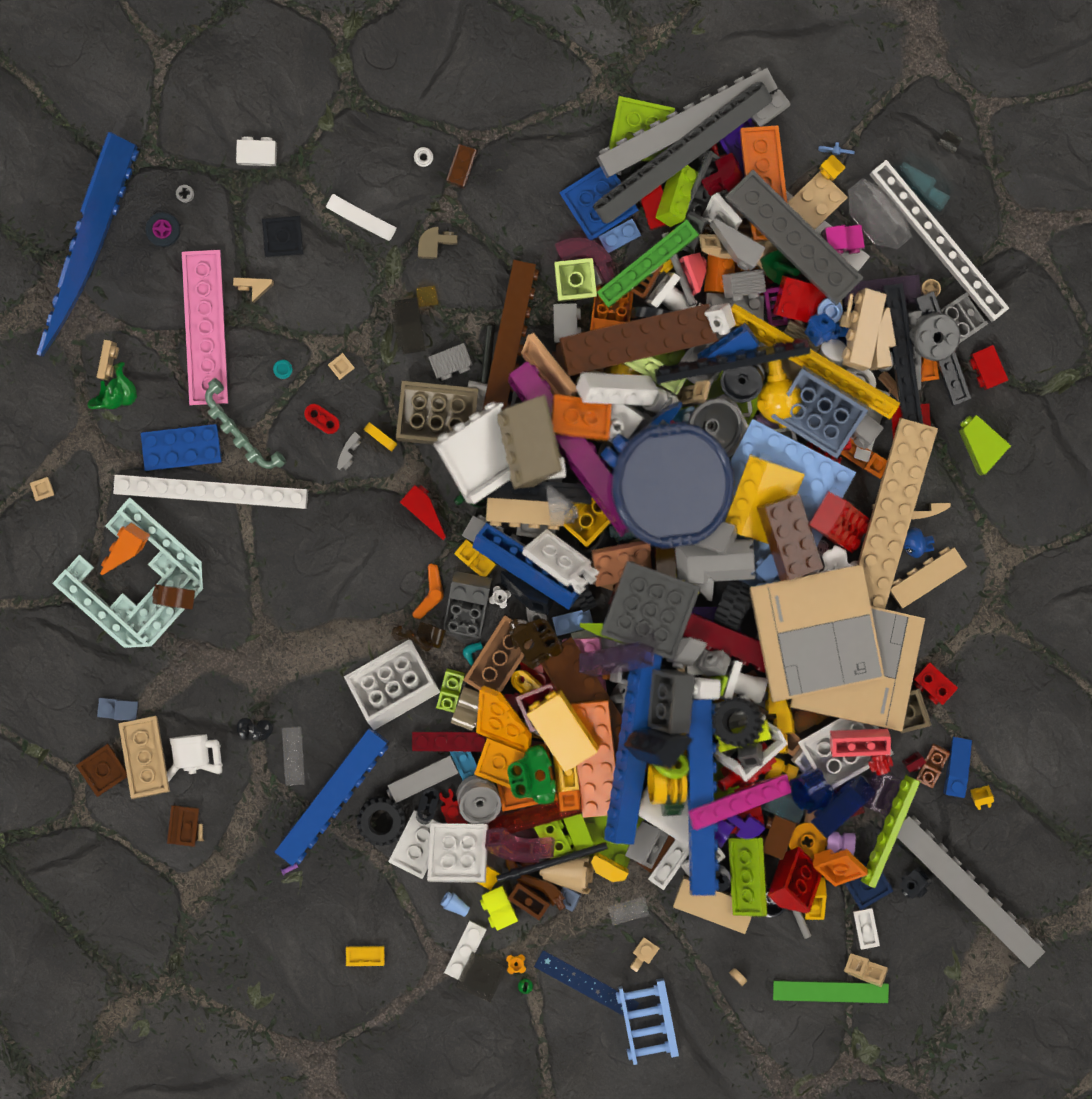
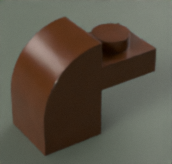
M155 584L152 603L162 606L193 609L195 590Z

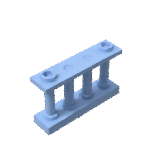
M664 978L656 979L657 985H653L654 987L624 993L623 987L620 986L619 992H616L618 1004L622 1003L630 1048L627 1049L628 1058L633 1060L634 1065L637 1064L636 1057L665 1051L666 1053H671V1058L679 1056ZM651 995L660 997L661 1003L657 1004V1006L627 1012L625 1000ZM654 1014L663 1015L664 1022L661 1025L631 1030L629 1019ZM662 1032L667 1034L668 1041H665V1044L634 1049L633 1038Z

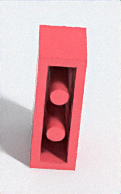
M888 729L830 731V751L832 757L891 755V736Z

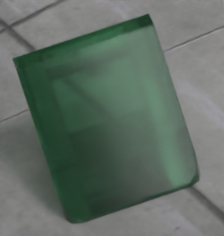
M671 802L661 804L662 816H679L684 809V804L679 802L675 804Z

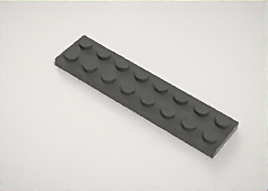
M754 170L726 195L725 198L835 306L863 279Z

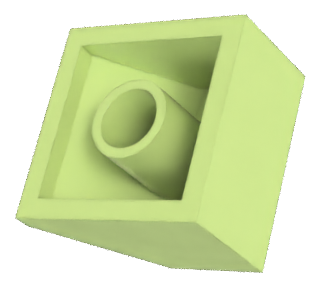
M593 258L554 262L558 302L597 297Z

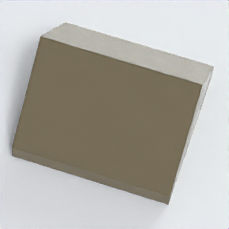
M914 688L910 691L904 726L900 733L932 725L919 688Z

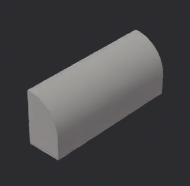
M722 522L710 536L695 545L727 554L731 550L737 536L736 526Z

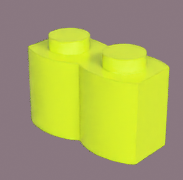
M503 885L481 895L480 903L484 911L488 910L490 914L488 920L492 928L496 927L498 931L519 921L511 902L507 899L508 895Z

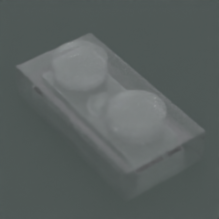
M644 896L607 906L613 926L650 915Z

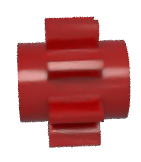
M890 755L871 756L872 761H869L868 764L872 772L876 771L877 775H883L891 771L889 766H893V761Z

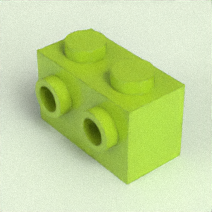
M555 815L534 825V829L550 859L572 851L571 845H573L569 834L565 836L562 830L564 825L560 817L556 819Z

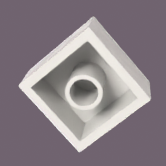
M612 404L610 438L608 441L612 443V440L619 433L628 439L643 420L642 412L632 405Z

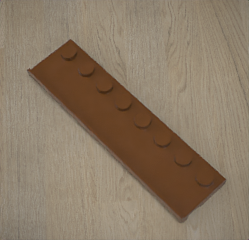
M571 636L562 642L563 651L560 655L556 657L550 656L541 665L557 691L561 690L569 703L609 700L616 758L622 716ZM646 763L645 772L648 771L649 763Z

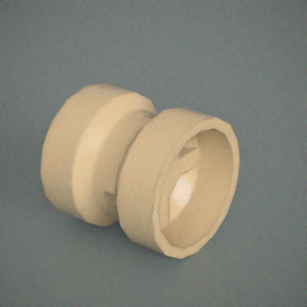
M928 279L920 286V294L934 291L937 297L940 294L941 285L937 280Z

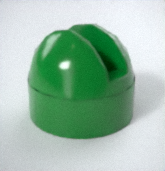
M528 978L521 979L518 983V990L522 994H529L533 990L532 981ZM525 982H528V987L525 992L523 991Z

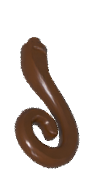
M519 839L510 844L505 855L508 871L518 867L515 855L524 848L531 851L532 858L526 860L524 857H520L519 864L522 867L539 862L540 851L535 843L527 839ZM527 874L516 879L528 887L543 892L551 905H556L559 911L566 908L563 900L566 898L559 888L551 882Z

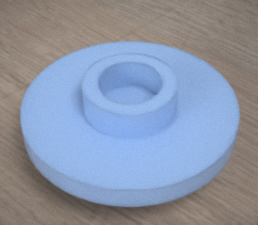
M826 298L819 304L817 315L826 312L837 323L842 316L843 308L840 302L835 306Z

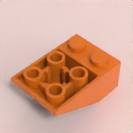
M708 254L704 292L724 294L722 275L746 270L738 267V263L733 261V259L720 258Z
M599 286L598 288H596V293H597V291H599L603 286ZM628 292L610 308L597 294V297H594L590 331L630 322L634 293Z

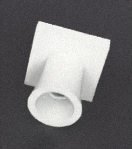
M718 192L712 195L702 215L703 218L708 220L707 224L709 226L711 221L716 218L736 231L742 219L745 218L730 202L727 203Z
M668 272L645 300V303L653 308H657L662 303L671 312L696 306V304L689 306L685 294L675 287L680 277L671 272Z
M730 661L726 671L729 679L724 694L720 696V699H732L733 693L742 696L746 695L749 699L760 704L766 691L767 678L741 673L740 670L743 663Z

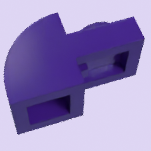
M736 814L726 818L727 820L725 821L734 828L737 826L738 829L735 834L743 839L755 838L765 829V825L750 814H748L745 820Z
M723 820L717 822V832H714V840L718 841V848L720 849L725 845L734 829L733 826Z

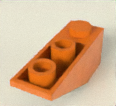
M133 523L128 524L126 527L122 526L117 533L119 537L117 542L115 541L109 549L111 552L109 557L107 556L101 564L103 569L100 574L107 573L143 550L150 534Z

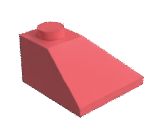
M700 253L687 255L679 259L693 296L701 291L707 271L706 259Z

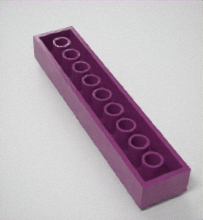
M527 361L509 374L508 383L522 402L546 395L552 419L553 395L550 392L551 387L545 379L542 381L538 376L540 372L534 364L530 365ZM555 434L558 451L561 456L564 457V460L585 486L621 537L624 536L629 530L623 524L616 511L612 496L613 473L610 474L606 461L602 457L599 459L595 453L597 451L595 446L591 442L588 443L585 438Z

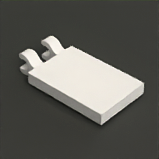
M548 529L529 543L522 552L523 555L564 585L572 584L578 594L585 591L584 586L587 583L593 584L597 580L595 576L599 574L597 569L591 567L592 562Z

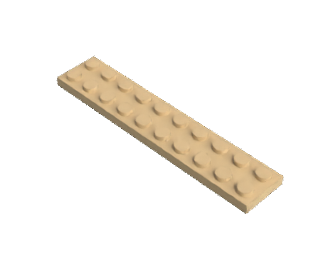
M900 418L857 563V565H863L870 606L885 609L938 430L936 427Z

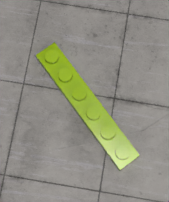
M905 775L900 783V789L892 802L890 813L885 818L884 827L877 837L874 850L870 854V860L866 867L868 873L861 879V882L873 888L878 883L920 784V781Z

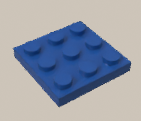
M601 166L559 192L590 242L639 211L634 204L609 223L602 222L593 205L618 186L621 181L616 174L606 178Z

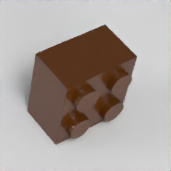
M772 812V815H768L765 820V833H761L759 838H763L764 853L783 860L797 823L794 820Z

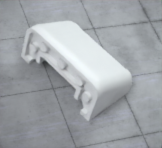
M646 786L641 795L639 816L689 847L688 791L685 803H679L677 800L675 804H672L667 795L665 804L652 805L649 800L648 786Z

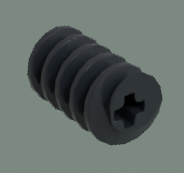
M718 863V871H715V876L721 875L722 878H717L719 889L716 892H723L730 886L731 876L727 868L723 864Z

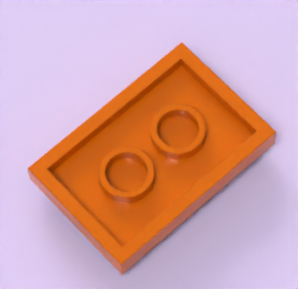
M554 394L551 419L554 434L608 441L610 438L612 404L584 403L580 397Z

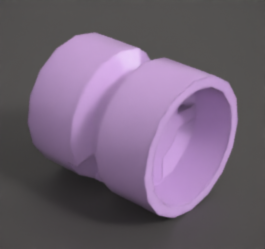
M828 831L826 850L831 849L837 853L847 849L854 855L855 833L844 832L843 835H840L839 832Z

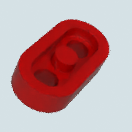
M317 404L307 406L304 412L307 421L327 434H334L339 430L340 422L337 417ZM313 410L318 412V416L315 418L311 416ZM329 421L334 423L332 428L327 427Z

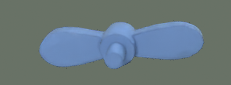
M835 142L833 148L826 146L818 147V151L832 152L833 155L855 153L853 150L841 149L839 142Z

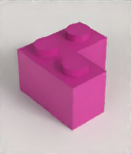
M861 225L828 227L821 232L822 237L840 255L847 251L849 254H857L864 248Z

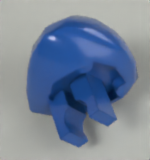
M911 527L908 529L903 548L911 557L919 558L924 552L934 551L933 545L930 544L934 543L933 536L924 537L921 529Z

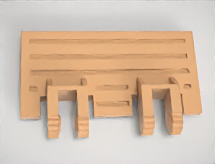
M534 333L528 335L521 352L524 360L528 361L530 365L534 364L540 372L538 376L542 381L545 379L548 382L553 396L556 394L576 397L578 392L576 385Z

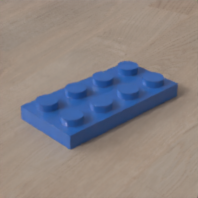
M218 424L141 433L145 471L222 463Z

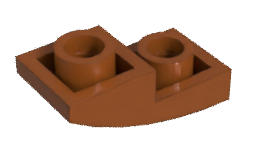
M933 743L925 758L926 763L919 770L916 780L933 789L950 755V751Z

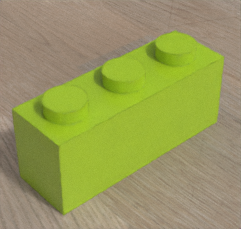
M687 165L666 181L655 218L669 227L684 221L691 199V190L698 175L696 170Z

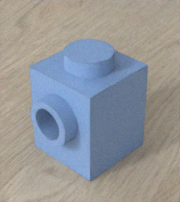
M771 552L765 558L761 556L755 562V571L757 572L755 576L762 583L764 581L770 583L778 574Z

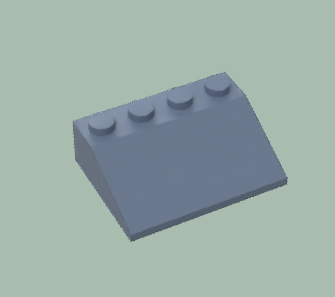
M802 366L787 395L790 396L796 385H798L801 390L803 403H797L791 407L790 413L792 417L781 419L773 414L771 418L835 458H838L867 413L869 406L805 366ZM801 406L799 412L794 415L792 413L793 408Z

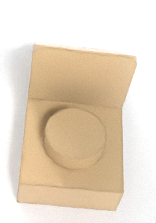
M234 278L233 286L238 287L239 291H249V288H252L253 303L274 285L272 279Z

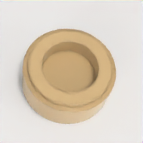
M736 968L729 972L741 986L747 982V979Z

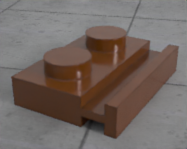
M171 805L167 844L195 847L200 808Z

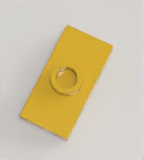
M346 946V966L385 965V946Z

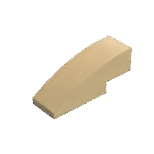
M890 308L883 310L870 370L885 369L892 366L889 348L896 346Z

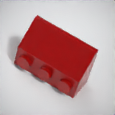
M799 846L787 851L783 860L780 859L768 896L781 908L807 914L811 910L822 874L815 870L813 860Z

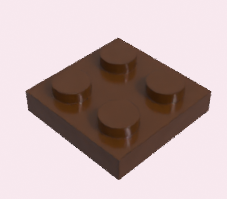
M109 744L76 765L97 797L127 778L125 767Z

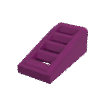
M780 285L766 287V292H763L768 324L773 327L788 325L787 317L772 320V317L779 316L771 312L775 304L770 305V301H776L777 296L769 297V293L778 292Z

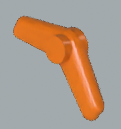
M435 564L428 565L429 593L412 613L416 619L423 618L444 597L439 569Z

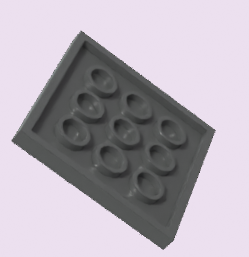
M626 561L600 634L674 660L700 587Z

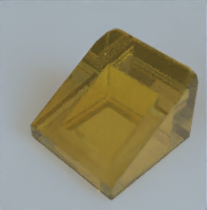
M435 286L416 288L419 308L439 305Z

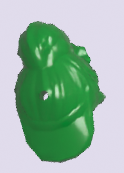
M119 362L114 365L116 378L112 379L107 386H105L104 381H101L99 395L88 401L89 409H116L121 405L128 406L135 402L137 397L136 388L122 372L125 362Z

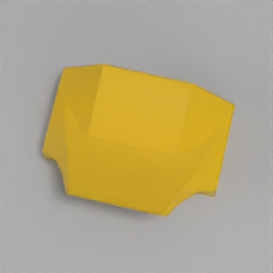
M599 852L593 854L591 863L597 874L611 882L626 879L629 874L628 868Z

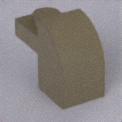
M439 227L426 230L419 239L418 258L438 259V244L458 245V236L454 235V232L447 231L439 235Z

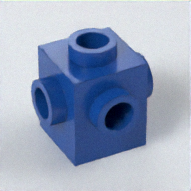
M826 312L820 315L816 314L809 319V324L804 333L816 347L833 338L837 325Z

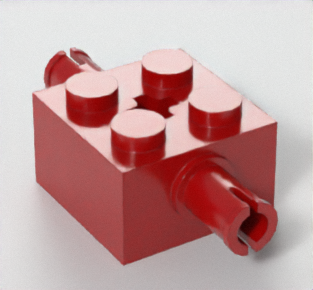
M765 742L761 744L762 752L768 748ZM737 756V757L734 758L733 760H735L736 762H738V764H740L741 767H742V769L744 770V768H743V766H742V764H741V762H740V760L738 759V756ZM773 757L746 782L741 776L723 766L720 768V771L724 778L719 780L717 785L721 791L725 792L730 787H743L759 779V775L769 772L772 769L771 765L777 761Z

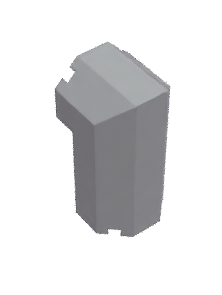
M753 539L735 540L727 554L696 545L675 547L677 579L685 580L691 584L708 583L709 578H712V582L755 579V573H751L755 572L754 546H750L753 545Z

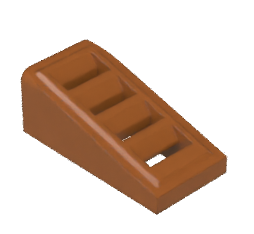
M663 265L652 273V277L648 276L646 278L650 281L649 284L644 281L640 283L647 287L645 290L637 285L631 292L643 299H647Z

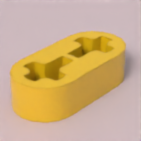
M370 422L363 429L391 452L398 445Z

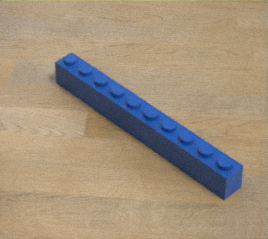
M633 649L630 659L631 665L627 679V692L622 714L621 731L619 733L616 765L613 772L610 805L607 812L608 818L604 840L614 844L634 845L646 762L637 760L623 744L634 730L650 728L648 727L652 670L661 669L662 656L640 649Z
M693 700L690 733H686L688 737L693 739L687 748V758L689 760V771L687 773L688 811L714 801L713 793L717 791L716 781H713V773H716V762H713V754H716V744L712 742V735L715 734V729L712 728V724H714L712 723V715H715V704L712 703V700ZM688 812L690 895H716L715 891L719 889L718 879H715V871H718V860L715 859V852L718 851V841L714 840V832H717V822L701 829L693 830Z

